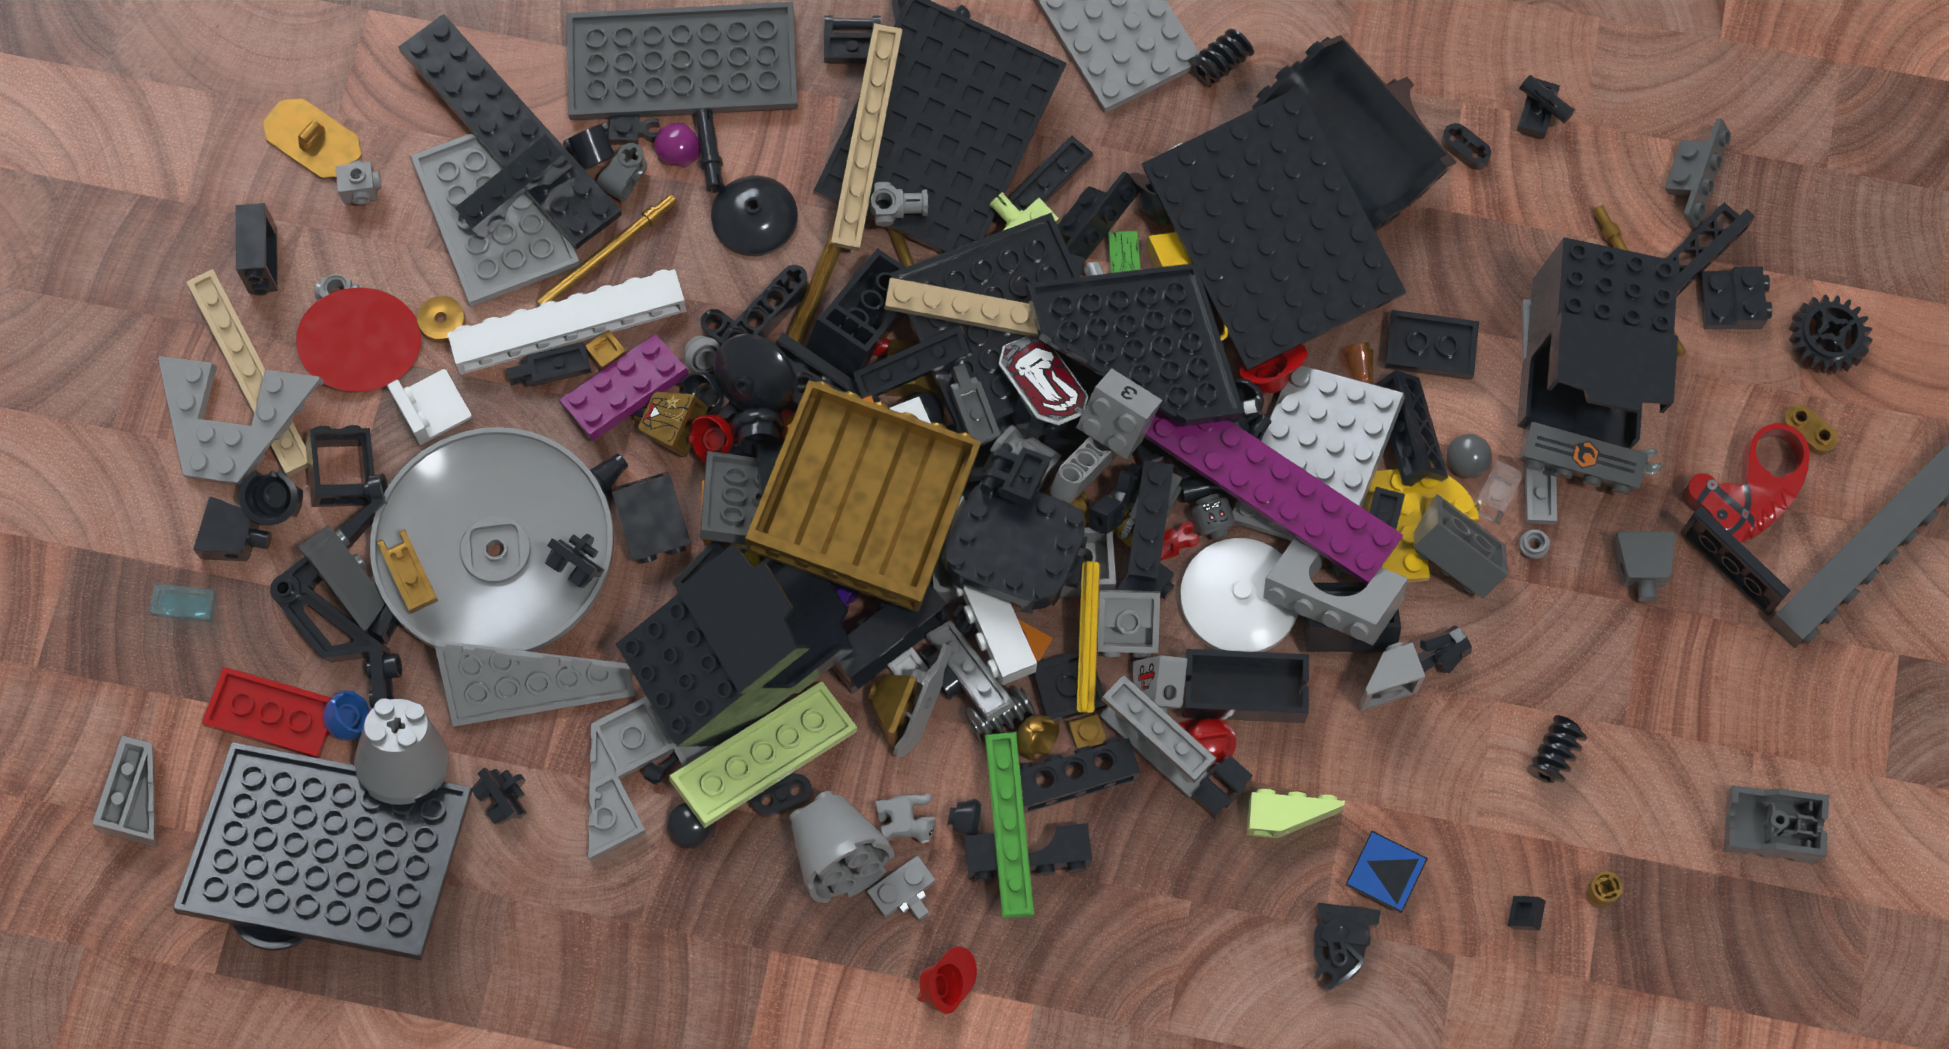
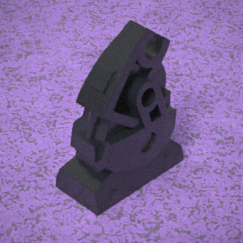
M1318 903L1316 905L1315 918L1319 924L1316 926L1313 935L1314 958L1320 968L1315 972L1313 978L1317 981L1321 974H1328L1331 977V982L1324 987L1326 991L1342 985L1360 971V967L1366 961L1364 959L1366 948L1369 947L1371 936H1369L1370 929L1375 928L1379 924L1381 910ZM1323 949H1325L1327 961L1323 957Z

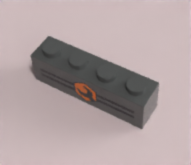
M1531 422L1526 428L1518 460L1525 462L1524 466L1533 470L1541 471L1544 467L1554 470L1553 474L1558 477L1571 479L1572 476L1583 478V483L1600 487L1601 484L1612 486L1613 492L1629 495L1630 492H1635L1640 488L1648 454Z

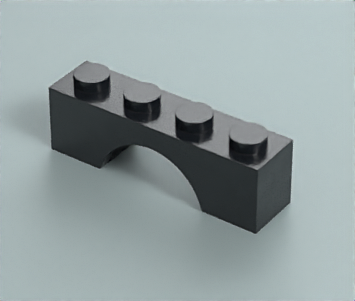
M545 134L455 207V209L469 227L483 240L505 222V216L509 207L518 197L533 187L553 183L570 169L572 165Z
M1088 823L1057 826L1053 839L1045 848L1028 854L1030 873L1037 872V876H1049L1055 874V870L1068 869L1069 873H1079L1086 871V867H1091L1092 852ZM994 833L964 836L968 879H975V882L978 883L992 881L993 877L998 876Z

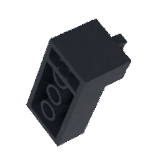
M877 248L817 319L806 348L856 381L853 372L868 366L873 353L905 316V313L884 309L890 280L889 275L892 272L905 268V266Z

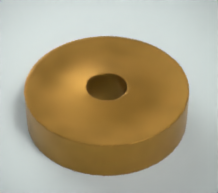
M435 296L422 304L417 314V323L421 333L428 340L435 343H448L450 341L447 333L454 331L459 326L465 325L466 318L461 305L455 299L448 296ZM439 317H446L444 322H437Z

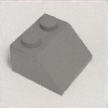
M1402 642L1386 647V651L1383 652L1358 704L1360 711L1417 694L1426 676L1413 643L1403 645Z

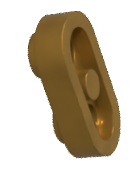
M1793 405L1784 414L1782 423L1800 431L1807 440L1810 451L1814 454L1826 455L1837 445L1838 435L1835 429L1808 407ZM1796 415H1801L1804 421H1798ZM1819 434L1826 435L1828 440H1822Z

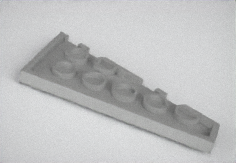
M435 640V649L453 727L635 696L631 669L627 663Z

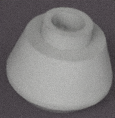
M696 336L690 339L685 346V363L688 369L692 372L709 373L713 371L715 356L721 347L720 343L706 336Z

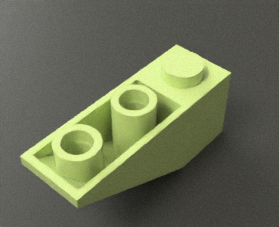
M1258 789L1257 792L1251 793L1249 799L1247 835L1269 838L1282 837L1341 813L1345 801L1337 800V797L1333 795H1319V798L1306 797V794L1302 792H1289L1288 795H1278L1271 789Z

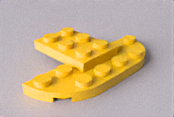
M1399 469L1376 471L1362 507L1366 511H1370L1376 487L1405 494L1396 528L1398 532L1403 534V538L1382 568L1408 578L1407 583L1428 581L1430 578L1428 559L1422 558L1415 551L1414 531L1432 499L1437 494L1474 522L1478 523L1479 521L1478 511L1473 499L1464 487L1450 476L1443 482L1425 477L1410 487L1403 485Z

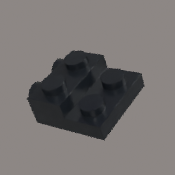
M1734 266L1731 271H1702L1699 275L1704 329H1762L1768 319H1771L1772 303L1766 302L1765 292H1768L1770 288L1769 275L1763 274V267Z

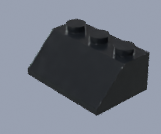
M1313 583L1322 592L1341 597L1355 595L1367 587L1364 583ZM1399 608L1374 645L1358 640L1304 616L1306 652H1384L1386 647L1399 643L1401 632Z

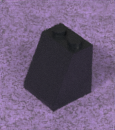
M668 471L611 488L633 561L639 560L640 564H644L658 559L656 554L668 551L669 555L686 551L685 545L691 544Z

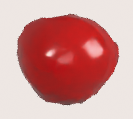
M703 415L693 420L688 441L692 444L696 456L701 459V462L705 463L707 451L728 454L733 445L734 435L732 434L731 426L723 417Z

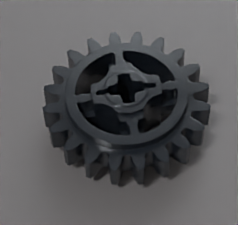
M1827 294L1822 297L1820 302L1813 297L1809 305L1803 303L1799 308L1800 312L1796 311L1792 317L1794 322L1791 323L1788 329L1794 332L1790 336L1789 341L1797 342L1792 351H1802L1804 354L1800 361L1804 362L1810 359V369L1815 368L1817 364L1821 365V372L1823 374L1829 367L1832 368L1834 374H1837L1841 366L1846 372L1853 365L1858 366L1862 361V357H1865L1869 352L1867 347L1873 341L1872 338L1868 337L1872 327L1863 326L1869 319L1868 316H1857L1861 307L1851 310V300H1847L1842 305L1838 295L1830 302ZM1815 319L1817 322L1815 326L1816 333L1811 336L1809 324L1810 321ZM1850 333L1852 344L1851 348L1846 349L1844 346L1846 342L1845 337L1846 334Z

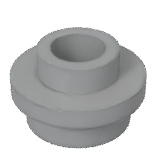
M1529 530L1520 539V550L1528 558L1539 559L1548 553L1550 540L1540 530ZM1537 542L1540 547L1533 549L1529 546V543Z

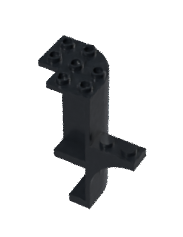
M1341 35L1332 39L1326 37L1320 43L1316 41L1305 51L1307 57L1302 62L1297 61L1291 67L1287 65L1281 69L1275 76L1277 81L1271 87L1267 85L1256 95L1258 101L1251 108L1255 109L1300 87L1374 231L1377 232L1397 218L1404 209L1416 202L1457 162L1433 137L1418 117L1410 98V90L1414 84L1408 77L1398 81L1394 78L1386 84Z

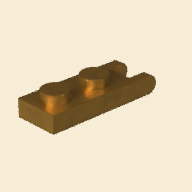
M403 529L399 532L404 542L387 549L383 539L377 541V544L410 614L439 600L406 530Z

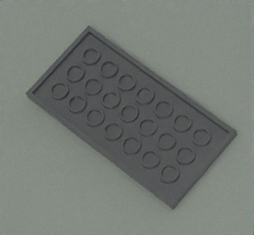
M793 2L567 13L568 111L570 120L610 118V116L632 114H639V116L695 114L700 109H707V113L709 109L713 113L798 108Z

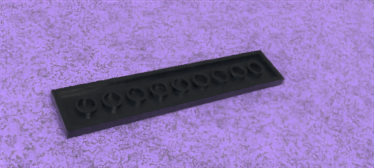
M444 14L398 46L401 54L503 168L545 134L550 138L572 167L553 183L533 187L526 191V193L576 249L622 216L619 207Z

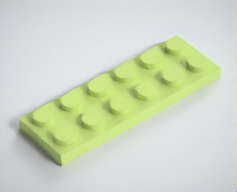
M821 681L671 774L669 781L702 826L706 828L855 734L857 726Z

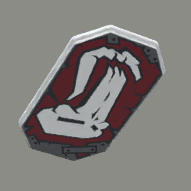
M1026 336L1003 346L999 366L1037 419L1060 425L1082 416L1086 408L1088 395L1052 346L1031 336Z

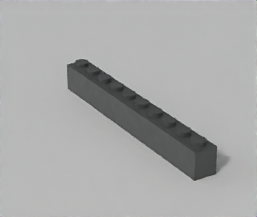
M1949 443L1770 620L1768 624L1794 648L1802 641L1808 645L1820 633L1816 627L1822 621L1828 625L1840 613L1836 607L1842 601L1848 605L1860 593L1856 587L1862 581L1868 585L1880 573L1876 568L1882 562L1888 565L1900 553L1896 548L1902 542L1907 546L1919 534L1915 529L1921 523L1927 526L1939 514L1935 509L1940 504L1945 507L1949 504Z

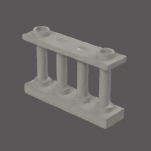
M1123 675L1102 697V701L1108 707L1099 717L1123 739L1129 738L1131 746L1190 799L1193 793L1201 786L1200 781L1208 774L1206 770L1215 762L1216 758Z

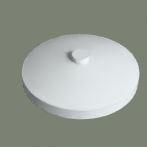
M1231 538L1218 541L1198 553L1188 565L1180 589L1182 614L1192 633L1202 643L1214 650L1265 652L1278 645L1292 630L1298 617V613L1263 598L1265 578L1282 554L1263 542L1248 538Z

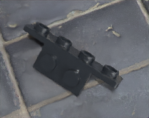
M1122 172L1107 192L1088 186L1057 225L1062 237L1068 240L1066 246L1069 253L1084 257V263L1141 191V188L1132 181L1133 178L1129 173Z

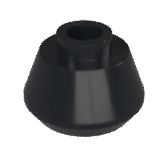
M973 798L958 801L957 807H950L948 825L953 826L954 833L963 838L964 836L977 835L981 803Z

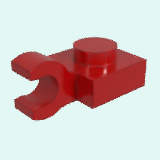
M1192 522L1182 524L1177 532L1174 528L1165 530L1160 561L1180 555L1179 549L1191 548L1199 544L1198 534L1187 536V534L1194 532Z

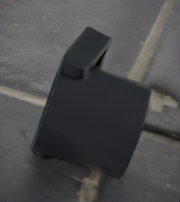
M606 122L563 140V147L572 156L576 157L584 170L601 164L615 156L608 140L609 128Z

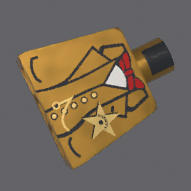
M656 392L652 395L648 406H643L633 416L636 421L640 422L639 431L649 439L683 457H687L692 446L688 441L692 422L695 418L705 415L708 406L692 394Z

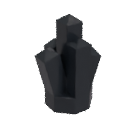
M1452 626L1444 632L1420 639V648L1424 651L1418 654V658L1424 672L1438 665L1440 672L1451 673L1461 659L1472 653V646L1463 631L1457 626Z

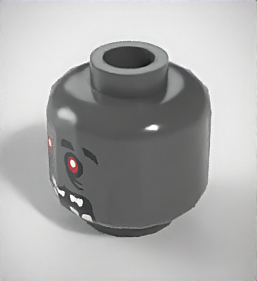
M1217 493L1197 500V506L1193 508L1192 514L1199 533L1203 536L1211 535L1212 540L1228 535V528L1235 524V518L1228 499L1219 497Z

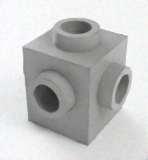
M357 160L350 164L336 166L338 193L343 204L355 203L362 205L372 200H378L377 189L382 188L379 171H374L370 161Z

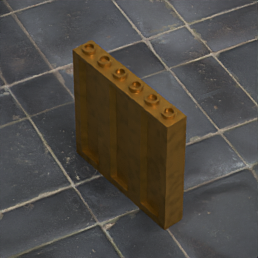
M809 380L746 535L745 545L748 548L747 551L919 613L978 455L981 441L976 440L967 433H956L947 430L940 423H928L919 420L912 413H900L891 410L884 403L866 401L853 392L844 393L838 391L825 382Z

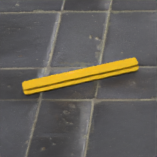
M1093 561L1083 562L1077 688V711L1081 713H1092L1095 710L1100 564Z

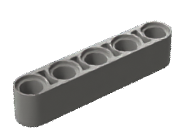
M1089 436L1060 466L1050 487L1052 497L1071 503L1119 454Z

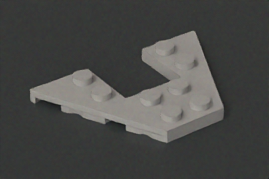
M159 356L158 360L183 475L188 479L241 486L246 477L251 474L253 468L258 466L266 457L264 454L275 439L279 440L292 424L293 417L304 409L305 406L303 404L319 384L323 385L324 380L318 376L265 370L251 426L204 420L217 366L210 362Z
M647 696L591 724L588 852L590 861L646 833L620 781L621 778L673 752L676 753L682 767L716 747H677Z

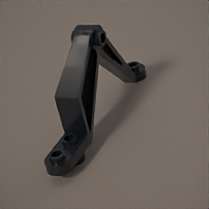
M383 473L370 475L368 482L364 484L366 498L368 500L371 499V503L339 528L350 542L346 547L348 550L373 523L375 513L384 504L387 505L384 493L388 488V482ZM305 556L283 574L277 576L270 587L272 598L280 605L321 658L331 663L370 658L366 663L368 677L372 680V690L369 691L371 708L373 709L376 702L381 699H394L392 679L402 677V662L399 654H390V649L366 630L363 631L351 618L314 590L322 579ZM310 605L349 635L353 642L332 645L304 612V608Z

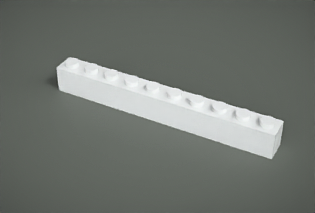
M919 397L890 407L891 410L900 413H912L919 420L931 423ZM963 495L942 548L944 552L940 554L943 565L947 542L966 503ZM953 585L957 596L963 595L967 606L963 608L969 623L975 622L979 631L975 636L982 651L987 650L991 660L987 661L993 678L999 677L1001 684L1005 685L1035 673L1037 662L1010 601L965 585L963 590Z

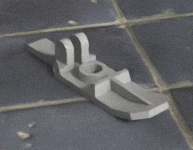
M943 644L937 661L928 671L915 669L912 672L911 676L917 678V682L923 685V688L915 698L913 713L906 712L910 719L904 735L894 747L893 754L896 757H904L910 753L922 738L943 685L944 671L954 646Z

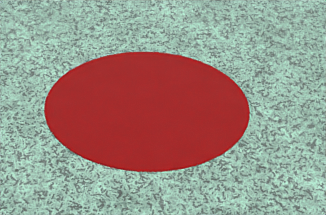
M372 288L342 289L321 298L304 314L296 334L298 356L306 370L312 376L321 377L324 380L323 384L349 392L377 390L400 379L414 364L421 347V331L417 319L410 308L397 297Z

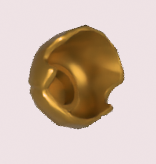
M1040 714L1027 718L1020 725L1016 734L1018 753L1033 761L1037 760L1034 756L1035 754L1048 755L1059 735L1060 724Z

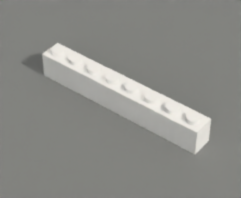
M675 269L670 271L659 270L653 273L652 276L641 279L638 277L630 278L620 285L613 287L606 285L598 288L595 292L573 294L566 300L559 302L548 301L530 310L519 309L512 312L511 315L502 318H487L477 325H462L447 334L456 366L460 375L527 357L526 355L598 337L608 329L612 333L687 312Z

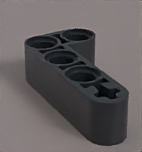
M799 265L787 266L735 321L719 309L707 310L701 317L703 336L717 340L720 345L729 338L739 334H753L766 339L803 299L808 287L806 270ZM772 300L782 301V304L779 306L769 305ZM754 320H760L763 322V324L758 327H752L749 325ZM719 323L722 325L717 330H710L708 328L711 324Z

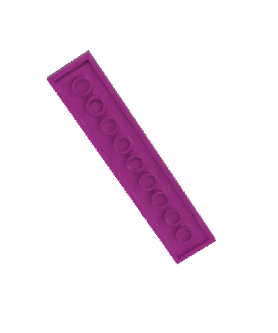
M1157 410L1144 438L1366 585L1369 584L1403 538V534L1229 420L1183 426Z

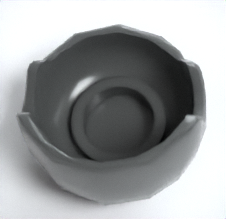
M1463 434L1454 439L1449 445L1446 461L1452 472L1462 478H1477L1490 468L1492 451L1486 440L1476 434Z

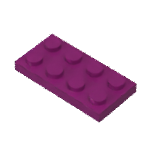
M654 334L559 401L587 436L594 441L648 404L654 393L667 391L689 373L682 362Z

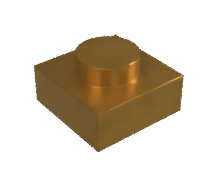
M609 329L585 345L586 351L601 370L627 354L626 350Z
M1098 714L1078 719L1068 724L1076 749L1084 746H1091L1093 749L1103 746V742L1106 741Z

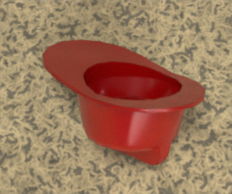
M1301 345L1250 371H1246L1242 363L1239 369L1242 378L1249 379L1254 384H1257L1262 393L1278 392L1288 384L1290 373L1297 370L1306 361L1308 354L1306 346Z
M1205 718L1178 723L1216 758L1212 765L1221 764L1229 755L1233 756L1236 749V736L1233 729L1225 721Z
M962 946L953 947L944 954L938 963L927 967L920 976V992L917 995V1000L936 1007L941 1013H953L975 984L977 964L973 954Z

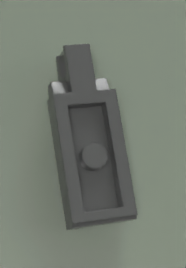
M965 364L953 367L951 374L955 384L950 385L951 395L965 432L972 435L976 440L981 441L980 446L996 441L1001 434L981 381L978 382L976 377H969Z

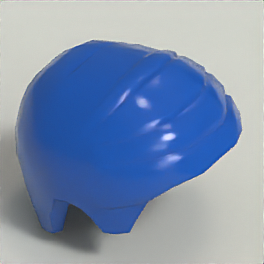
M340 691L331 698L324 709V726L332 737L338 740H357L361 736L370 708L366 700L356 692Z

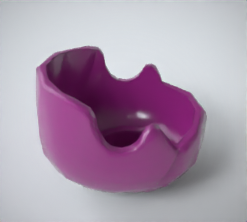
M672 123L663 127L654 141L657 156L668 166L676 164L683 168L688 167L697 160L701 152L697 135L687 125L681 123Z

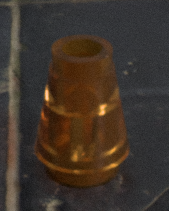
M1368 342L1347 346L1345 358L1353 379L1373 385L1374 350L1370 349Z

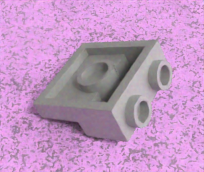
M1099 590L1097 652H1102V655L1106 657H1119L1121 652L1133 653V656L1138 658L1151 657V653H1158L1160 591Z

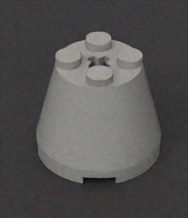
M381 699L376 702L375 707L365 719L355 753L354 762L357 778L369 792V795L381 802L396 805L415 803L416 798L426 795L433 789L437 790L444 782L449 769L447 745L420 704L405 699Z
M831 791L822 792L815 798L814 802L805 808L797 809L790 815V820L792 821L791 829L804 884L811 898L817 902L828 903L831 900L830 897L845 893L849 898L862 892L886 873L884 866L889 859L894 858V850L886 837L841 795H833Z

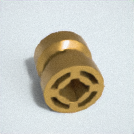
M1601 872L1587 885L1585 891L1586 898L1596 908H1607L1622 894V882L1614 873Z

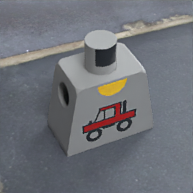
M1159 655L1133 661L1134 685L1166 714L1168 710L1179 709L1183 704L1187 658Z

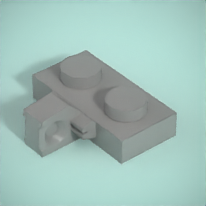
M917 855L870 888L867 894L884 918H887L898 909L903 913L910 910L916 920L921 922L929 916V911L922 903V900L926 898L923 891L935 884L936 880Z

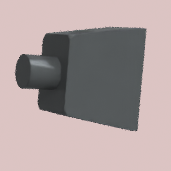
M1617 532L1612 540V548L1621 584L1624 587H1637L1638 601H1656V587H1664L1670 580L1675 532Z

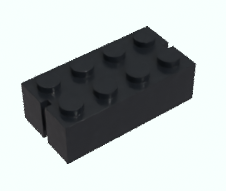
M930 583L919 613L884 601L877 608V613L870 618L866 616L860 619L854 625V630L847 635L854 650L831 667V670L852 695L887 669L889 663L927 638V633L947 622V603Z
M1186 649L1184 658H1187V668L1183 695V718L1305 723L1309 714V687H1307L1309 682V654Z

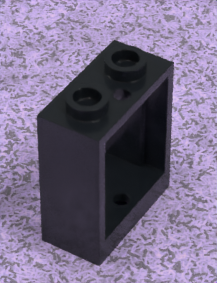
M265 203L236 205V271L248 293L255 295H266L269 292L278 291L277 226Z
M350 425L343 429H331L330 426H317L314 429H310L305 442L311 507L368 506L371 503V499L368 500L366 498L364 484L368 482L370 475H374L370 428ZM358 446L362 484L320 485L317 447Z

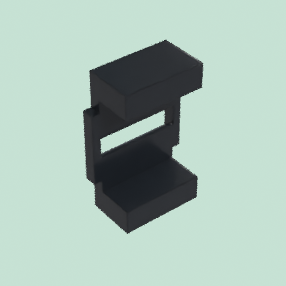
M1229 755L1222 764L1218 763L1200 781L1201 786L1193 793L1192 799L1215 819L1221 813L1224 806L1228 808L1245 790V786L1251 781L1253 775ZM1213 773L1236 792L1232 798L1209 779Z

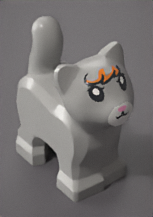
M929 793L925 795H899L888 801H876L879 821H885L887 817L891 818L890 824L881 826L882 835L886 837L888 842L892 838L905 839L909 837L916 838L923 844L930 842V838L935 833L936 818L920 817L914 820L913 806L929 804L932 801V795Z

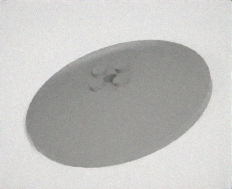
M493 427L469 430L449 436L424 449L411 459L389 484L384 493L387 505L384 504L375 513L372 524L370 558L372 571L380 594L400 624L413 636L435 648V640L529 652L539 650L564 636L585 617L604 588L613 560L614 529L606 497L592 472L577 456L559 443L545 436L515 428ZM403 529L406 530L439 600L410 614L377 544V541L383 539L387 549L404 542L399 532ZM573 534L580 539L586 534L593 536L594 542L592 547L598 551V554L595 558L587 554L585 556L605 569L601 577H593L585 588H580L568 580L576 567L574 564L568 561L562 572H557L546 565V559L552 550L547 545L552 538L557 541L562 539L575 548L569 542ZM493 544H501L504 547V551L501 555L492 557L488 555L489 547Z

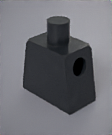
M209 497L193 550L203 560L248 561L253 547L266 550L270 547L272 533L258 530L260 524L248 518L240 507L214 497Z

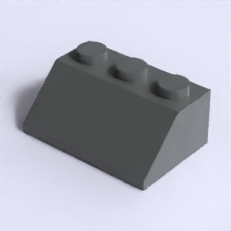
M1437 494L1432 499L1414 531L1415 551L1422 558H1429L1437 564L1440 571L1446 576H1453L1460 581L1466 591L1476 593L1483 599L1507 576L1506 545Z
M327 525L298 546V548L348 615L364 631L376 618L385 605V601L376 585L374 576L369 579L363 571L367 568L365 562L358 553L352 556L346 548L350 542L339 529L334 532Z

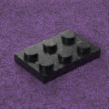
M1392 310L1389 322L1385 368L1473 379L1479 321Z

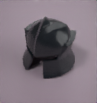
M255 470L242 482L238 501L245 515L252 521L265 525L279 524L286 521L290 516L297 517L303 502V490L297 487L286 474L279 470L277 473L271 471L266 475Z

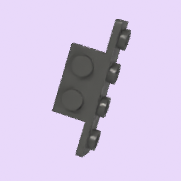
M1717 118L1715 120L1709 141L1681 140L1665 186V190L1669 195L1689 196L1684 217L1691 229H1697L1700 221L1705 217L1706 203L1709 195L1714 191V180L1717 171L1722 167V156L1725 147L1731 141V132L1723 119Z

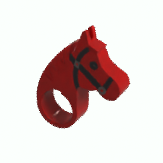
M1783 423L1766 425L1745 446L1740 485L1734 483L1719 484L1711 475L1699 473L1685 486L1683 490L1684 500L1695 510L1702 506L1741 544L1746 543L1765 531L1787 510L1798 495L1809 468L1810 449L1808 442L1800 431L1790 425ZM1766 437H1776L1787 442L1792 447L1796 456L1794 472L1786 474L1784 477L1770 475L1771 472L1763 468L1758 461L1756 455L1758 441Z

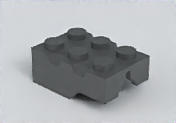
M1732 786L1727 791L1723 851L1740 854H1761L1763 857L1768 858L1783 857L1797 862L1817 864L1826 856L1827 833L1823 831L1825 820L1828 819L1829 795L1787 789L1761 790Z

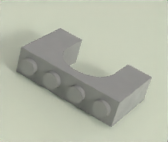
M1294 538L1266 576L1263 598L1358 640L1374 645L1404 601L1408 578L1381 567L1363 591L1344 597L1329 595L1319 590L1311 581L1323 565L1324 556L1297 538Z

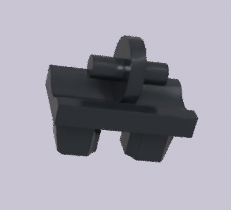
M573 534L569 542L575 548L562 539L557 541L552 538L547 545L552 550L546 559V565L557 572H562L568 561L574 564L576 567L568 580L580 588H585L593 577H601L605 569L585 556L587 554L595 558L598 554V551L592 547L594 542L593 536L586 534L580 539Z
M483 768L477 773L480 779L471 790L476 798L482 802L487 801L491 796L494 797L497 804L487 811L494 824H503L511 818L520 819L527 813L519 802V799L525 795L520 788L526 781L522 774L512 776L509 770H505L500 774L498 769L488 771L487 768Z

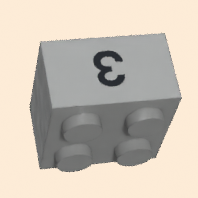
M1111 368L1095 387L1076 428L1127 460L1143 441L1162 400Z

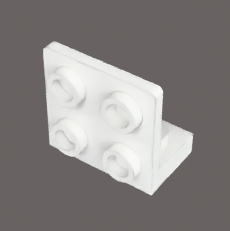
M445 369L410 387L402 388L398 379L387 385L420 445L472 418L469 409Z

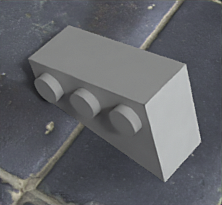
M121 736L92 823L97 832L157 847L156 753L152 743Z

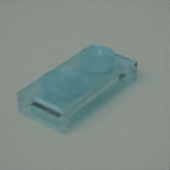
M155 583L149 613L152 616L211 622L217 593L215 590Z

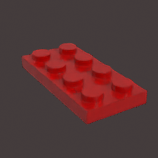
M223 666L202 724L219 731L320 759L329 735L324 726L323 713L331 697Z

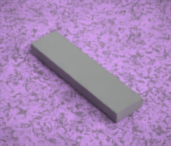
M952 619L926 634L928 642L931 645L934 644L939 652H941L943 644L954 646L947 664L960 685L988 722L1014 707L1013 700L998 680L993 678L989 668L964 635L956 628Z

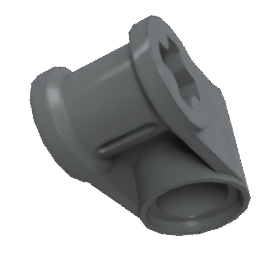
M627 143L619 149L598 178L597 184L603 191L620 201H625L629 197L634 186L647 169V162L642 148L638 144Z

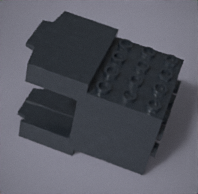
M1565 237L1561 240L1532 281L1526 358L1522 362L1517 427L1526 429L1531 422H1535L1621 447L1633 448L1640 440L1642 404H1660V413H1665L1674 403L1678 336L1674 335L1679 261Z
M732 544L677 589L678 594L616 643V646L677 747L720 745L758 721L792 693L801 692L854 650L841 622L848 613V609L829 580L768 558L753 567L743 554L748 550L747 546Z

